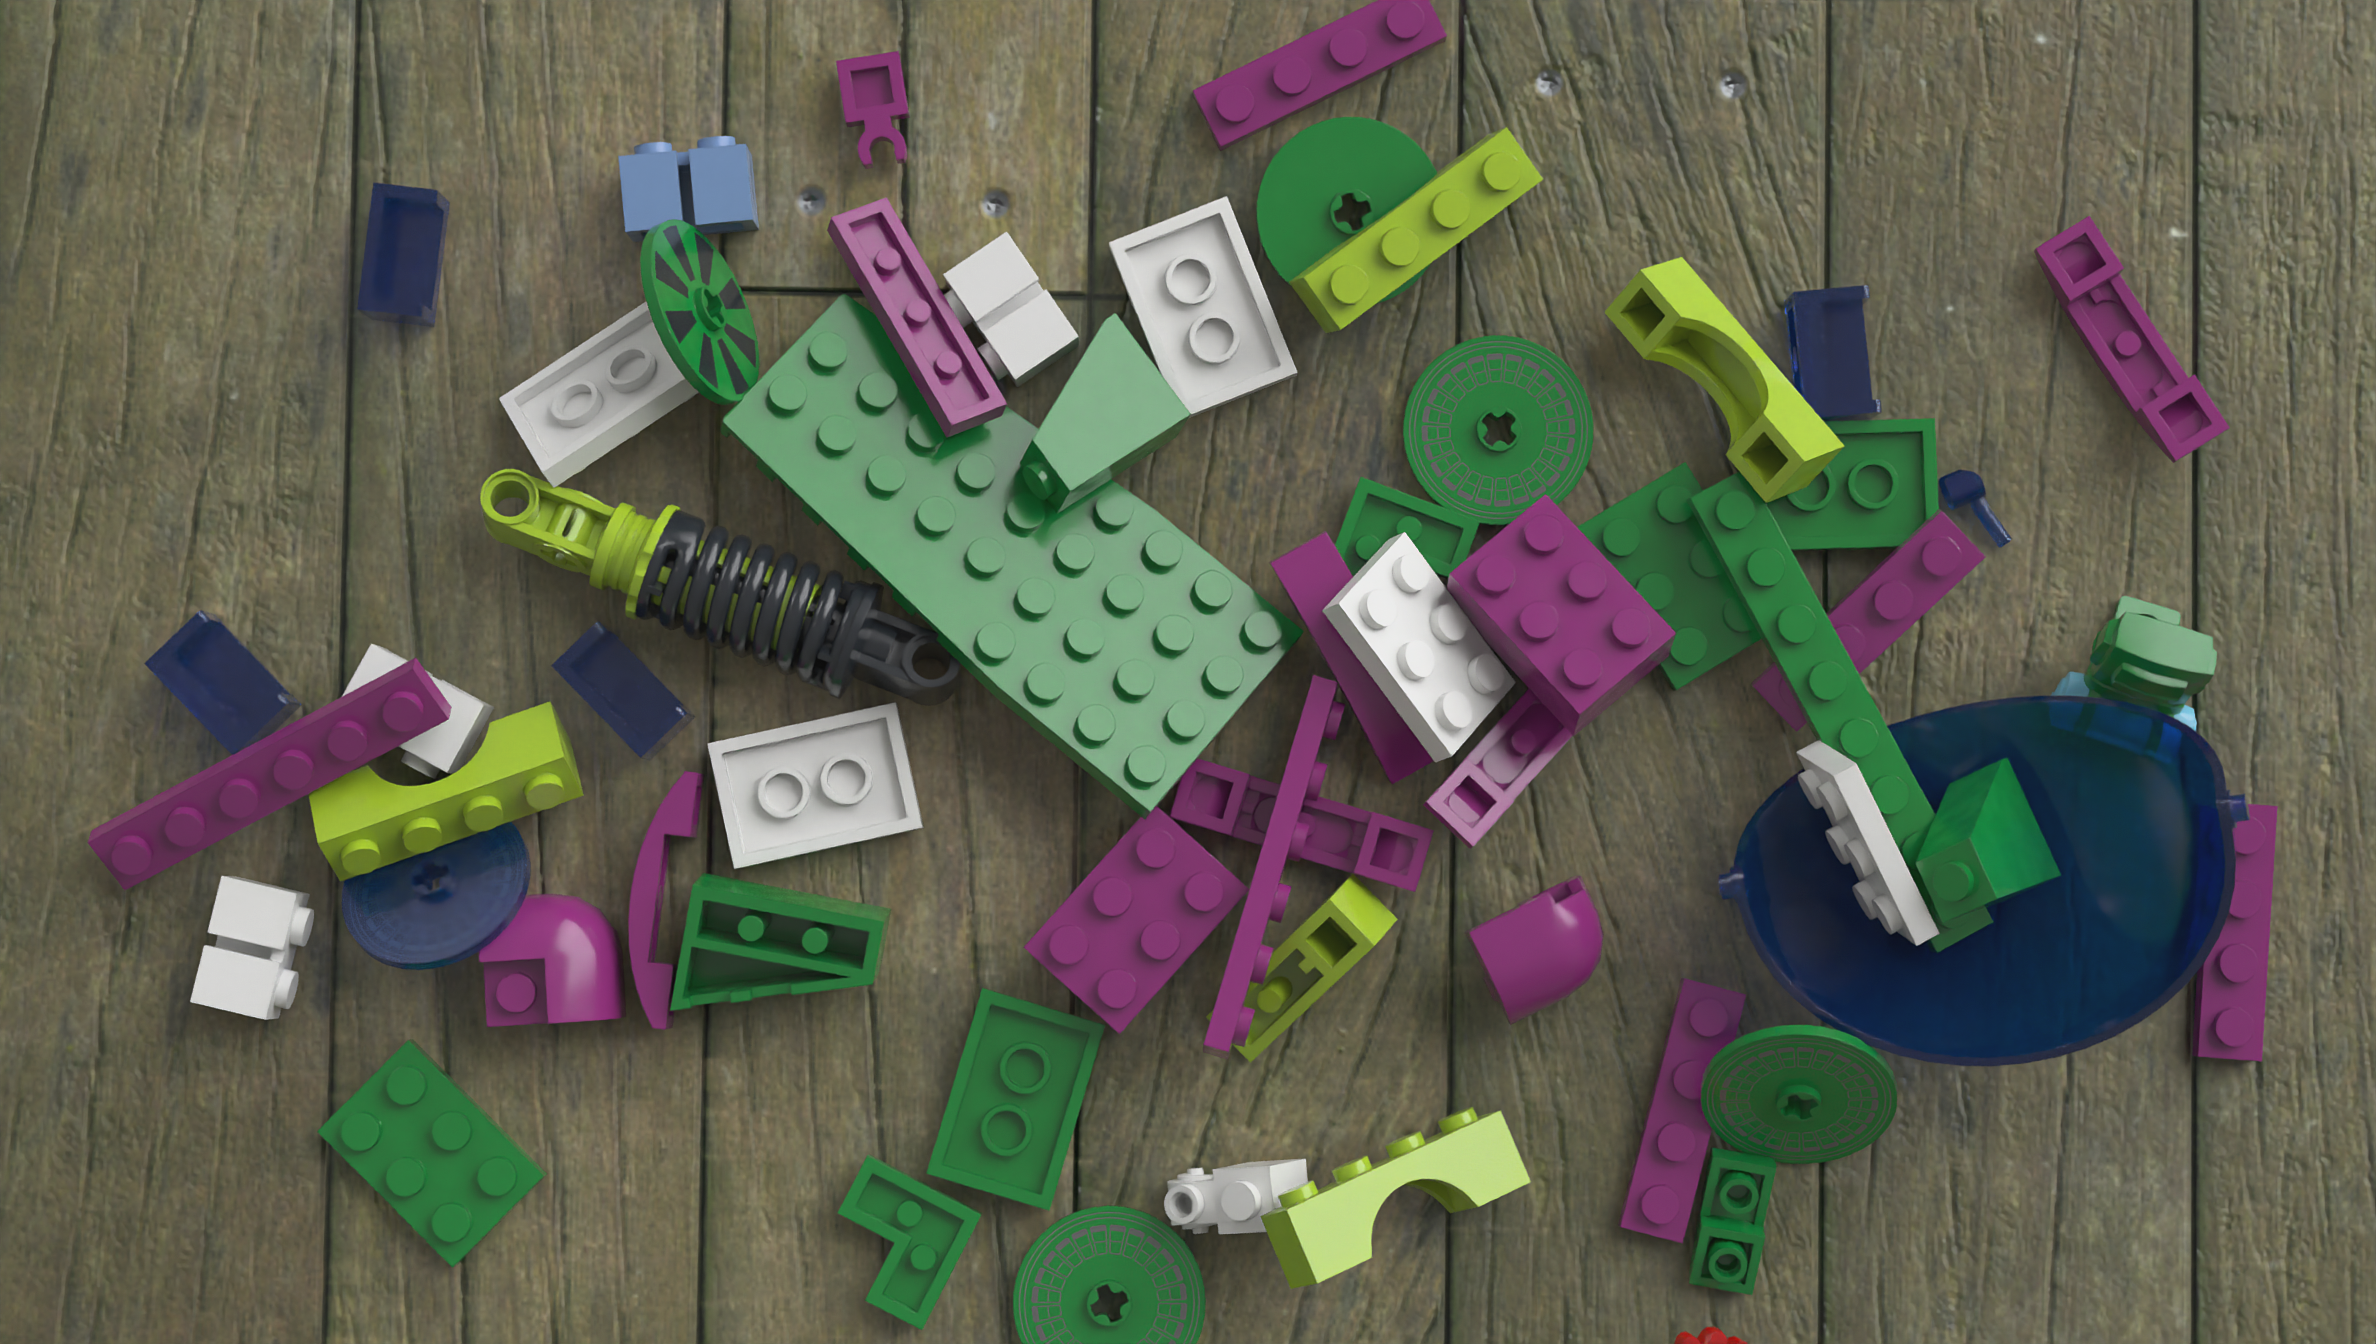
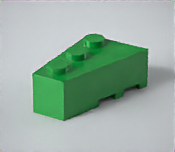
M703 873L692 885L670 1011L688 1009L695 1005L750 1001L756 997L791 993L796 995L873 985L881 969L891 909Z

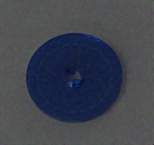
M511 821L491 830L482 831L437 847L429 852L420 853L380 867L372 872L346 879L342 890V912L348 930L358 945L369 956L395 968L406 970L434 969L466 959L495 940L509 926L521 908L528 891L531 876V862L526 843ZM441 877L439 879L440 887L432 890L433 880Z

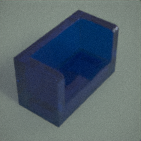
M373 182L357 307L360 312L371 320L434 327L450 202L438 190Z
M1869 285L1793 292L1784 301L1793 386L1823 421L1873 419L1882 413L1881 399L1873 400L1865 331L1863 304L1870 299Z
M203 610L197 612L144 663L232 755L271 735L302 705L215 614Z
M599 621L589 628L551 665L642 759L650 761L696 717L607 625Z

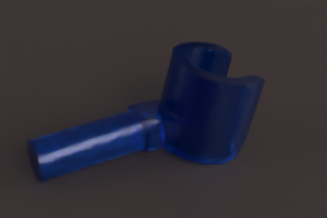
M1960 469L1939 479L1938 483L1941 493L1952 511L1970 504L1973 513L1978 517L1999 548L2012 540L2009 533L1989 507L1990 504L1985 499V486L1978 474Z

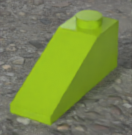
M1354 874L1343 882L1273 950L1263 985L1250 982L1244 1007L1255 1009L1254 1017L1245 1047L1233 1044L1250 1063L1366 955L1398 920ZM1213 1010L1206 1016L1209 1021L1211 1020Z

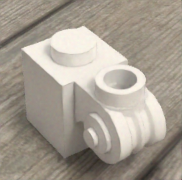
M1306 1159L1247 1162L1213 1169V1174H1204L1202 1168L1187 1169V1173L1179 1174L1177 1179L1167 1181L1168 1192L1164 1200L1166 1214L1171 1219V1225H1182V1229H1193V1234L1207 1233L1209 1226L1218 1224L1219 1234L1267 1232L1260 1216L1281 1207L1277 1195L1308 1182Z

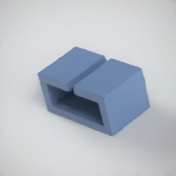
M714 136L699 139L697 141L698 148L688 149L689 152L677 153L676 150L672 151L671 143L653 142L634 146V155L618 156L625 232L633 242L643 241L647 232L652 227L671 219L687 222L698 229L703 235L759 230L752 154L747 145H736L735 138L731 136Z

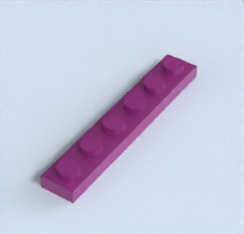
M415 657L96 827L91 831L87 843L122 888L127 890L449 720L452 707Z
M1313 675L1203 1044L1204 1053L1228 1060L1232 1044L1245 1047L1255 1009L1244 1007L1250 982L1260 985L1264 983L1273 948L1262 945L1269 920L1280 924L1282 922L1292 887L1280 883L1287 859L1296 862L1300 861L1310 827L1308 824L1298 822L1305 798L1314 801L1318 800L1328 764L1316 761L1323 737L1335 741L1346 705L1334 701L1338 685L1336 681Z

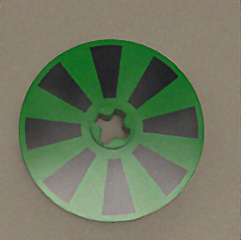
M671 219L660 223L647 232L643 240L640 257L643 290L654 326L672 361L694 389L714 403L720 405L735 404L743 400L742 397L757 383L759 376L758 341L745 297L728 264L705 235L694 226L681 220Z

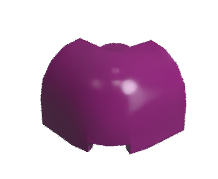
M1580 875L1573 876L1518 903L1517 907L1465 932L1486 975L1483 977V980L1493 1000L1500 1003L1510 1025L1569 997L1589 981L1601 960L1604 933L1598 911Z
M562 894L521 895L519 900V895L515 896V898L514 896H508L505 901L485 898L504 904L496 917L490 914L494 912L499 903H489V901L484 900L481 909L486 911L481 910V913L492 919V922L483 931H479V939L482 938L479 940V944L482 943L479 945V962H483L487 1027L581 1022L626 1017L623 952L617 929H614L600 909L580 897ZM482 914L480 915L479 927L488 919Z

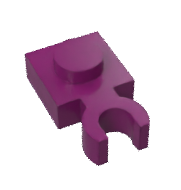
M899 51L836 61L847 128L865 125V132L861 135L858 142V155L864 168H873L871 150L876 143L881 141H887L894 146V153L898 164L905 163L907 159L905 140L902 134L892 125L893 120L910 118Z

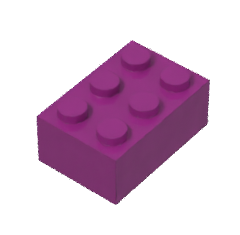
M1546 494L1449 573L1447 590L1483 639L1573 736L1669 656L1676 636V632Z
M1156 807L1146 820L1142 817L1137 820L1023 948L1120 1034L1249 891V888L1159 807Z

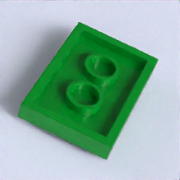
M1935 418L1824 421L1843 443L1844 447L1807 487L1766 503L1792 552L1896 549L1939 509Z
M1686 462L1577 527L1676 632L1669 656L1658 665L1673 691L1678 690L1762 639L1687 502V499L1702 492L1703 489Z
M982 988L926 1174L1050 1211L1106 1024Z
M413 1039L407 1040L317 1131L452 1268L457 1266L547 1175Z

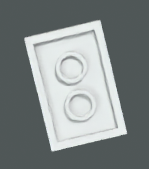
M1227 196L1109 242V248L1158 371L1191 413L1189 418L1297 376L1296 367Z
M644 302L500 397L499 400L541 472L553 488H555L683 402L690 400L699 392L685 379L672 361L654 326L647 302Z
M1405 532L1388 539L1322 610L1435 763L1453 756L1516 683Z
M897 703L708 743L734 869L924 828Z
M1819 740L1797 751L1796 753L1805 769V772L1798 775L1799 783L1815 809L1823 806L1833 826L1825 831L1827 840L1842 864L1851 863L1860 881L1852 886L1853 892L1868 918L1873 920L1878 917L1888 933L1893 934L1897 931L1916 946L1940 934L1857 764Z

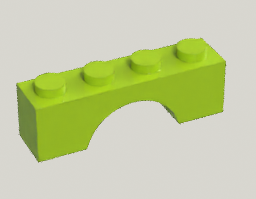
M1507 127L1490 133L1439 170L1429 182L1390 212L1335 247L1289 281V283L1325 333L1339 331L1541 182L1543 178Z
M1683 257L1640 269L1606 309L1605 314L1644 359L1661 362L1682 371L1700 384L1712 396L1725 415L1730 428L1731 442L1725 455L1766 503L1807 487L1844 447L1843 443Z
M551 701L490 722L485 740L474 757L460 770L444 779L425 785L402 786L385 781L369 766H365L348 772L309 793V800L317 843L341 882L414 855L429 852L437 847L479 832L491 830L499 825L527 815L553 808L561 803L584 796L571 740Z
M1473 1107L1463 1109L1439 1120L1438 1124L1442 1132L1424 1140L1421 1131H1418L1385 1145L1389 1155L1387 1158L1371 1164L1368 1156H1363L1333 1169L1332 1174L1335 1182L1318 1190L1312 1180L1277 1195L1281 1207L1260 1217L1290 1288L1318 1284L1372 1258V1229L1377 1212L1385 1199L1400 1186H1410L1423 1190L1437 1199L1450 1213L1480 1207L1530 1183V1178L1501 1110L1477 1116Z

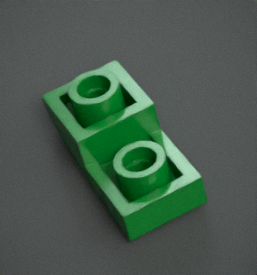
M1711 1147L1688 1277L1689 1284L1749 1295L1753 1294L1765 1241L1763 1226L1776 1173L1775 1158Z

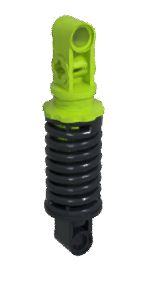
M504 469L495 472L482 486L480 500L484 523L487 531L494 539L535 554L562 569L589 575V584L592 587L605 590L610 586L616 591L621 590L622 593L627 594L626 617L634 620L636 618L642 620L657 618L662 626L668 630H675L683 626L684 632L691 639L699 640L707 637L710 645L717 649L725 648L729 645L730 650L735 656L743 658L752 654L756 663L763 667L775 663L780 673L787 676L797 673L802 682L828 691L830 696L837 699L843 696L854 678L925 706H934L945 702L956 689L960 662L937 641L939 635L937 632L880 611L884 586L876 582L870 584L862 580L855 583L844 581L842 573L833 570L827 573L821 586L817 584L821 572L820 566L813 561L805 562L798 576H795L794 573L798 564L797 557L792 553L785 552L780 555L775 567H772L775 550L766 543L757 546L751 559L749 558L752 548L751 539L743 534L737 535L728 550L726 547L729 540V531L722 526L713 527L706 541L702 540L701 538L706 527L703 519L683 512L680 507L673 504L667 505L656 520L648 519L647 516L637 515L636 507L622 502L617 508H613L583 492L559 486L553 488L550 483L516 469ZM507 498H519L528 504L524 512L513 517L503 516L495 511L497 504ZM838 597L846 600L845 603L837 602ZM932 658L940 661L946 667L947 673L941 678L928 680L920 677L914 671L913 666L919 660Z

